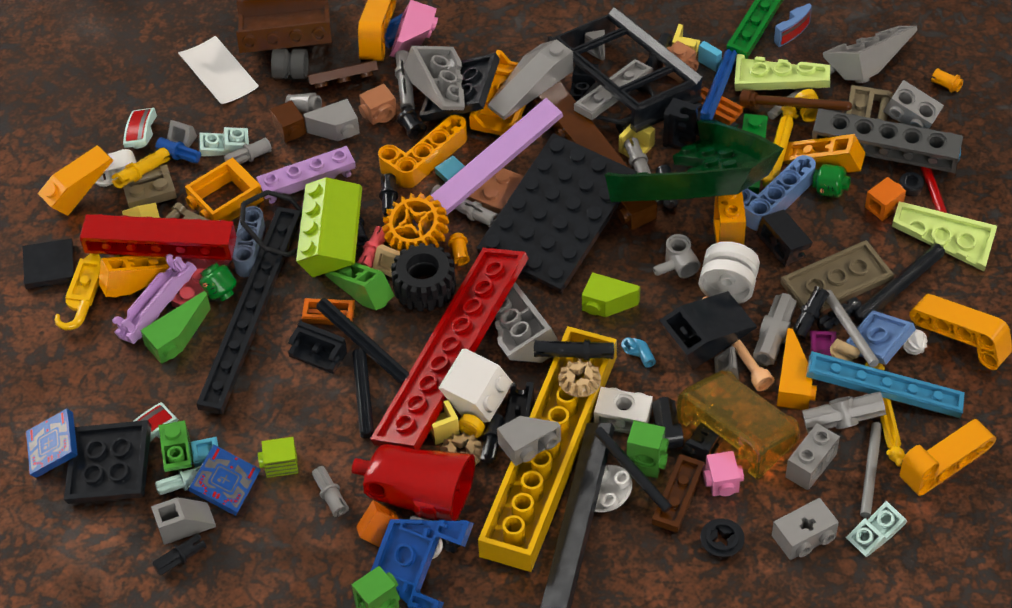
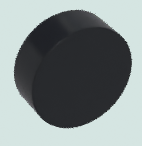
M908 172L900 177L899 184L906 190V196H917L923 190L924 180L919 174Z

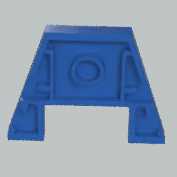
M390 519L371 571L380 566L385 573L390 572L398 583L396 587L397 593L407 603L409 608H442L444 602L420 592L435 550L441 538L465 547L474 523L467 520L428 521Z

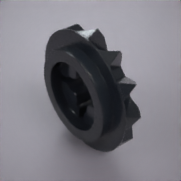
M719 518L711 520L702 528L700 539L702 549L707 550L709 556L715 555L721 560L723 557L728 556L733 558L737 552H741L745 536L742 528L737 523L729 519ZM718 533L723 538H728L727 546H725V544H723L721 541L716 542L718 539Z

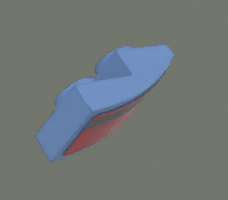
M810 3L790 11L789 20L775 25L774 42L778 47L792 41L806 29L811 17L812 6Z

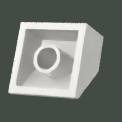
M462 349L440 384L439 390L461 416L463 414H471L478 417L482 422H490L513 382L498 364L468 349Z

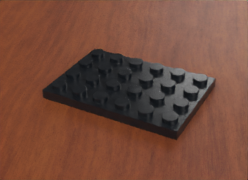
M553 133L477 246L478 253L481 252L482 248L526 252L528 260L521 274L563 293L621 203L610 201L605 174L617 173L628 175L637 174V171Z

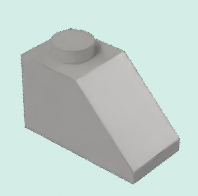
M348 99L303 114L305 128L309 134L335 141L360 134L358 117Z

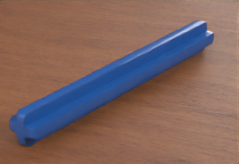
M727 49L723 55L700 111L701 120L711 121L714 117L736 62L737 52L735 50Z

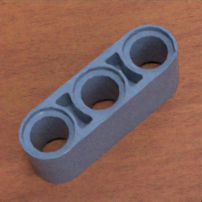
M249 206L245 212V223L263 242L266 232L263 212L258 207ZM239 220L232 258L236 273L241 277H249L261 247L241 226Z

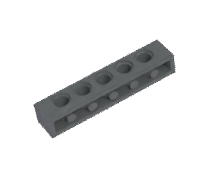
M818 108L812 133V139L855 134L866 152L865 156L956 173L963 140L962 135L951 132L946 133L929 128L909 126L903 123L888 122L881 119H872L856 114H846Z

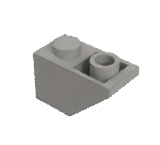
M519 416L497 428L498 444L513 464L517 466L522 462L532 460L535 455L546 449L554 448L561 441V426L558 422Z
M177 497L151 506L164 545L216 527L208 502Z

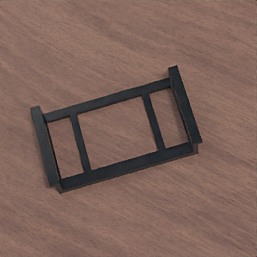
M615 7L605 16L553 38L551 36L548 37L547 42L557 39L572 50L573 62L632 111L630 128L636 133L663 121L664 113L673 98L695 105L703 102V98L700 96L702 76ZM605 30V35L585 43V34L587 32ZM627 34L666 66L619 87L580 54ZM672 72L686 81L640 103L627 94Z

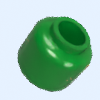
M823 164L814 172L813 188H816L819 195L838 198L843 194L844 190H849L851 178L847 176L844 167Z
M214 263L200 273L202 277L199 280V284L210 299L220 298L221 301H224L234 294L232 289L237 285V281L226 265Z

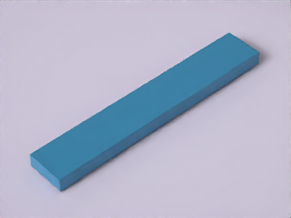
M811 351L806 374L808 378L868 394L880 391L883 398L960 418L963 414L965 392Z

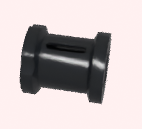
M413 108L405 109L397 117V122L406 129L408 138L415 140L425 134L427 127L424 122L417 118V113Z

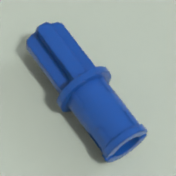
M160 137L155 145L156 151L159 148H166L174 160L184 159L195 164L200 161L201 152L186 147L183 142H173Z

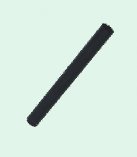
M603 427L596 429L594 435L664 513L669 511L672 505Z

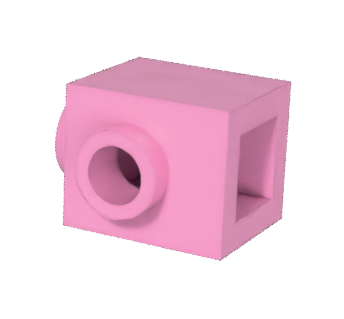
M728 451L706 456V468L703 471L705 486H710L712 497L719 495L730 496L738 493L740 482L744 481L742 466L736 463L734 452Z

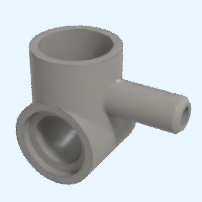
M682 234L670 236L666 241V262L654 266L653 272L656 276L675 269L680 278H688L697 273L701 263L691 249L690 239Z

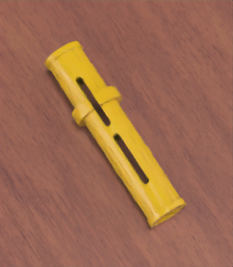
M160 148L134 164L133 162L125 166V169L112 175V179H115L112 180V183L117 188H123L132 181L137 182L144 174L170 160V157H167L170 156L169 151L166 148Z

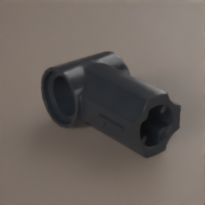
M660 397L652 402L655 425L665 427V438L669 439L668 448L683 447V430L681 423H678L675 400L669 397Z

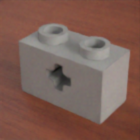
M818 498L774 521L772 537L789 560H792L798 556L804 557L808 555L813 548L821 544L827 545L832 542L836 537L839 522L821 498Z

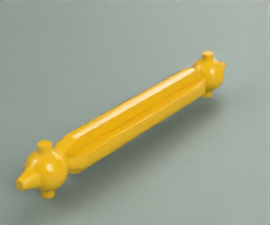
M781 107L783 117L780 119L774 143L784 149L770 174L761 179L764 188L780 174L794 124L793 118L797 119L799 116L795 107Z
M879 363L875 367H872L880 370H885V367H883L881 363ZM883 398L886 415L880 416L887 447L890 449L887 450L886 454L891 461L895 462L897 467H900L906 454L900 447L901 440L891 400Z

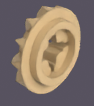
M580 358L577 362L572 363L569 361L567 366L561 367L558 376L561 389L574 397L589 396L601 384V375L598 367H594L591 361L587 363L582 362ZM581 373H584V378H580L575 383V375L579 376Z
M463 431L459 435L452 433L450 438L444 439L440 451L457 452V447L461 449L463 446H466V453L473 454L475 457V466L480 462L482 445L481 441H478L474 434L469 436Z

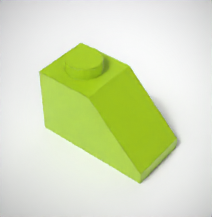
M593 272L582 293V311L603 317L635 307L640 302V286Z

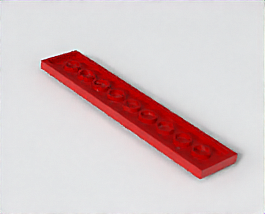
M482 248L410 370L409 376L403 382L370 438L374 446L390 444L412 449L421 448L432 428V424L435 423L444 407L443 401L448 400L439 390L440 384L462 349H468L474 353L477 350L528 260L526 252Z

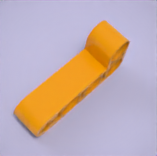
M396 0L367 1L358 26L360 60L384 61L385 34L396 7Z
M460 115L449 116L406 153L394 145H384L378 151L381 173L384 176L387 173L395 175L396 184L403 188H413L435 170L434 167L444 162L467 141L465 118Z
M926 294L909 312L911 320L917 326L977 347L979 361L990 370H997L1012 353L1009 326L998 317L932 294Z
M973 419L927 451L921 445H916L910 449L903 458L899 476L918 496H922L987 452L996 442V437L980 421Z

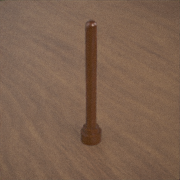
M743 89L740 94V105L746 109H752L757 107V105L843 111L852 109V103L849 101L758 95L754 90Z

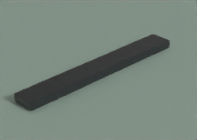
M587 423L541 608H571L609 454V450L594 435V432L599 427H603L613 438L615 427L612 423Z

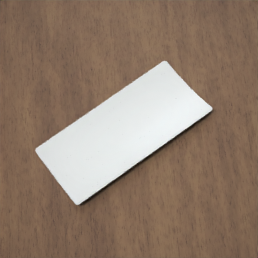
M216 36L196 47L178 52L221 104L241 98L259 87Z

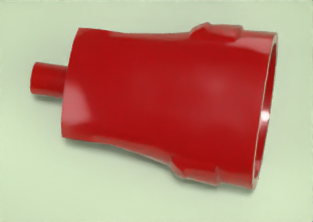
M383 444L376 449L370 461L355 458L352 464V474L364 476V494L374 500L411 510L420 518L435 521H456L472 487L475 474V457L473 454L412 449Z

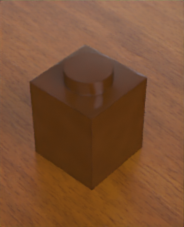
M292 100L270 109L273 125L285 143L306 134L304 118Z

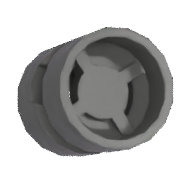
M285 48L273 49L271 57L272 77L287 78L291 75L293 79H306L309 63L307 49H293L291 53Z

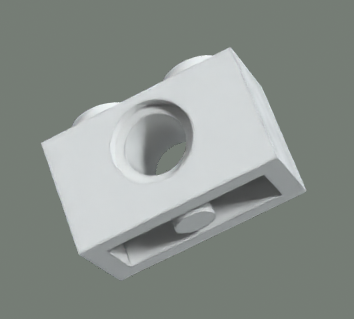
M601 387L594 410V423H612L615 427L614 431L630 434L633 420L644 423L650 422L653 396L640 392L622 391L617 388Z

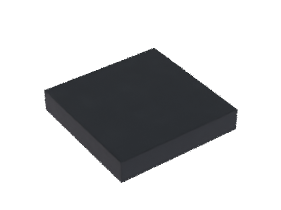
M72 238L22 246L24 285L26 289L70 283L75 273Z

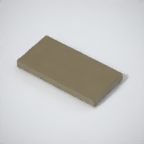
M865 240L781 277L780 283L788 294L797 301L796 304L801 309L802 305H806L815 286L820 287L819 290L821 288L832 290L838 301L843 303L852 297L893 280L894 274L869 242ZM827 301L823 304L820 312L831 308Z

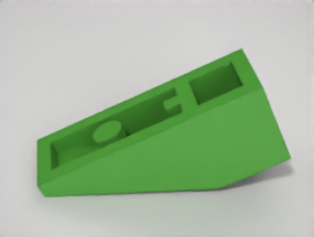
M356 262L354 265L325 274L326 277L362 306L373 310L385 307L388 301L395 296L382 271Z
M205 291L201 292L140 330L144 345L161 364L175 358L184 350L210 311L207 293Z

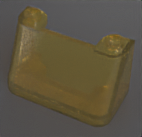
M718 371L685 388L678 395V421L686 427L692 421L696 427L703 423L739 450L738 458L741 460L746 458L751 466L748 469V473L757 480L799 440V423L794 417L787 416L737 380L729 371Z

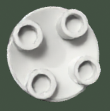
M606 465L595 512L612 511L620 507L628 499L632 491V478L623 467Z

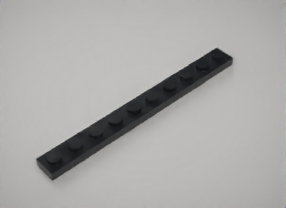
M277 207L263 243L267 247L288 252L301 221V211ZM260 248L197 401L198 410L223 415L286 257L264 251Z

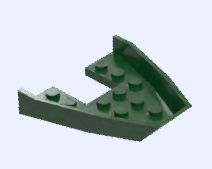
M699 120L697 121L700 140L692 145L682 147L680 152L673 155L674 165L692 166L693 168L688 169L687 172L649 174L642 172L628 175L606 173L605 178L610 201L677 200L739 194L770 174L784 148L760 135L718 121Z

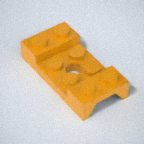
M497 50L496 54L500 61L484 109L472 111L469 120L470 129L503 135L522 118L525 106L505 120L488 108V103L518 64V62L510 61L502 50Z

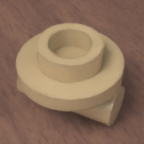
M836 339L830 346L831 356L852 362L854 358H858L860 355L857 347L839 339Z

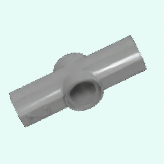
M782 293L776 295L769 314L764 316L759 332V340L753 353V358L759 365L766 367L774 365L781 345L786 342L787 329L790 328V321L797 303L789 294Z
M879 391L855 398L852 396L831 400L829 404L802 410L807 433L809 434L817 423L826 429L833 427L836 429L848 428L857 425L859 421L886 415V409L882 394Z

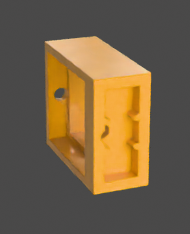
M232 157L186 185L187 197L185 200L192 210L196 209L199 215L206 219L232 221L240 216L241 203L261 193L262 189L261 185ZM232 181L243 193L213 211L202 199ZM263 197L246 205V208L264 201Z
M742 192L733 195L715 196L713 225L716 243L735 242L744 245L746 216Z

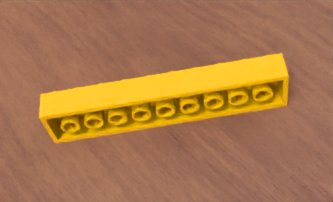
M567 326L561 341L584 342V340H590L591 342L599 343L614 342V359L590 358L592 365L599 369L601 384L589 396L574 397L561 389L558 376L561 367L567 366L569 361L572 363L577 362L579 358L554 357L529 417L558 422L561 426V441L554 448L538 453L528 462H522L517 466L512 461L510 462L478 538L479 557L532 572L579 454L587 423H591L594 416L600 388L605 387L617 358V339ZM580 358L582 362H589L584 360V358ZM581 373L579 376L575 375V383L580 378H584V373Z

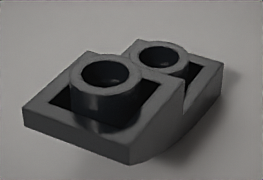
M576 64L573 71L570 94L577 102L596 81ZM592 64L599 70V64Z

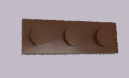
M376 60L306 76L308 84H314L315 88L327 86L329 80L337 79V83L350 81V76L359 74L360 78L372 76L373 71L378 70Z
M679 454L662 494L672 507L664 513L657 506L652 518V525L678 533L705 469V462Z

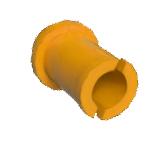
M939 68L934 71L931 78L932 83L948 88L951 93L954 91L959 92L963 85V79L960 78V75L954 76Z
M454 233L448 240V245L452 248L454 263L458 266L466 265L470 261L466 247L468 240L462 233Z

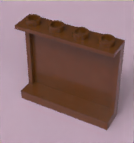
M236 0L238 9V31H236L239 53L332 43L328 0Z

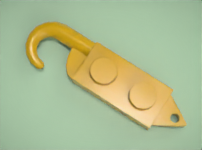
M89 254L84 259L80 258L65 297L66 305L77 312L74 319L68 323L62 322L60 314H56L54 321L60 329L74 330L84 322L99 287L98 280L101 264L99 254Z

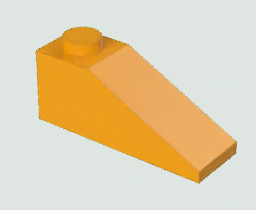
M855 134L788 142L783 161L785 164H790L798 156L807 155L815 160V169H819L823 164L842 166L846 169V173L861 171L866 152Z
M97 145L53 174L37 194L50 207L68 216L114 160Z
M124 256L101 258L98 284L105 297L116 298L131 295L147 287L159 273L166 272L169 265L166 262V257Z
M792 328L787 329L777 406L805 410L809 409L810 400L815 401L817 385H812L813 379L806 377L808 361Z

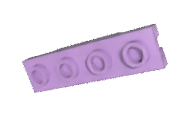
M344 146L257 176L256 179L261 185L262 192L270 190L289 195L304 190L305 184L325 177L334 179L340 173L346 178L352 175L350 170L355 169L356 164L348 147ZM264 196V198L268 199L269 203L271 204L275 203V201L277 200V197L274 196Z
M168 254L166 262L169 268L166 272L159 273L127 310V318L123 319L115 316L112 320L118 326V329L115 331L118 338L135 344L142 337L140 330L150 325L159 317L167 304L175 298L178 291L190 280L193 273L197 270L196 266L188 261L184 263L181 257L173 259V255Z

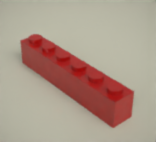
M86 214L80 234L84 253L151 257H166L168 254H172L173 258L232 260L237 238L233 221L132 217L126 215L111 216L102 214Z

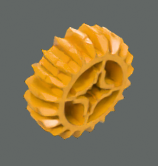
M421 192L417 198L412 193H410L409 199L401 196L399 204L393 201L394 209H387L386 213L388 216L383 217L384 226H382V231L385 234L384 238L392 249L399 252L403 249L408 250L411 245L419 246V243H424L426 246L435 244V248H438V241L445 242L444 234H447L449 231L447 212L442 207L440 201H434L431 195L425 198ZM413 220H415L416 224H418V231L413 224Z

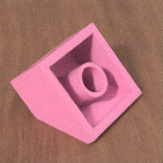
M414 0L409 1L400 20L390 53L391 57H395L396 52L400 50L409 51L411 46H420L425 38H430L438 21V17H435L437 8Z

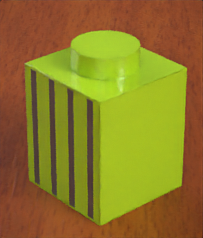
M294 437L262 441V452H258V462L260 468H265L267 478L299 473Z

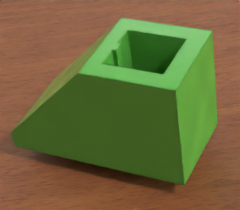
M185 420L158 425L164 471L168 472L192 467L191 443Z

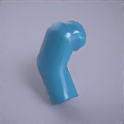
M630 337L622 340L621 347L625 353L640 357L646 368L655 365L656 360L645 341Z

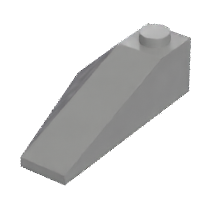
M896 26L875 33L874 37L857 39L856 44L849 46L841 44L823 52V57L845 80H855L856 83L868 82L869 78L878 74L917 31V26Z
M557 39L542 43L523 56L488 103V108L503 120L507 119L573 72V51Z
M411 46L404 65L411 83L441 110H464V89L461 85L463 76L460 71L462 62L454 47Z
M515 282L496 315L497 341L509 360L542 363L551 357H534V341H558L549 324Z

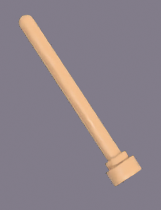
M740 339L733 343L732 346L735 347V351L751 372V383L756 390L764 391L772 386L774 377L769 370L759 367Z

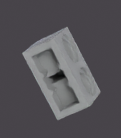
M903 80L883 112L900 123L920 128H930L944 105Z
M817 423L788 459L785 477L809 491L836 456L840 436Z

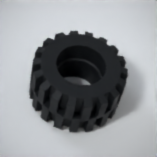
M419 243V246L411 245L408 250L403 249L400 251V256L396 255L394 258V263L391 266L393 289L396 298L399 299L402 305L407 304V307L412 310L417 308L418 311H423V309L431 311L436 306L438 308L444 306V301L449 302L451 300V295H454L456 287L455 267L451 255L448 252H444V248H435V244L426 246L424 243ZM421 275L432 276L428 279H416V277Z

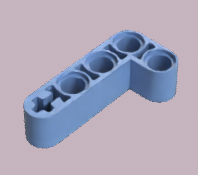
M807 155L798 156L758 195L748 188L743 190L746 226L758 231L763 216L783 209L786 210L813 183L815 160Z

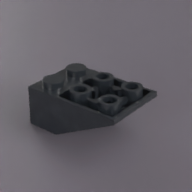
M729 291L679 306L659 320L666 337L692 370L757 328L756 324Z

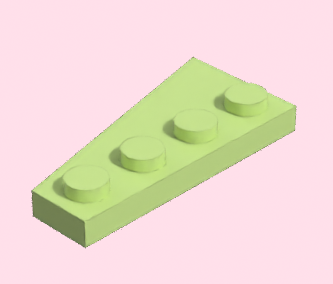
M737 54L735 91H742L743 89L830 88V65L799 62L795 65L783 59H779L778 62L766 61L765 57L756 56L755 60L745 59V55Z
M900 201L892 223V227L931 246L939 244L941 247H944L945 253L984 272L997 229L996 225Z

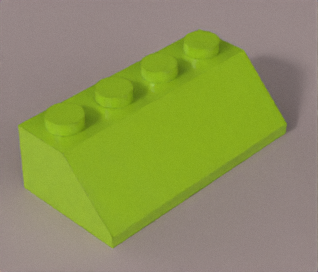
M327 177L305 184L296 262L312 278L355 264L362 186L360 184Z

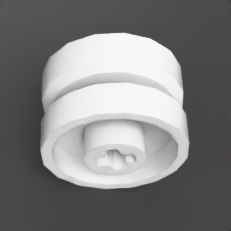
M735 242L712 244L706 250L698 282L700 290L709 297L729 291L738 304L746 302L753 295L760 265L758 255L747 246Z

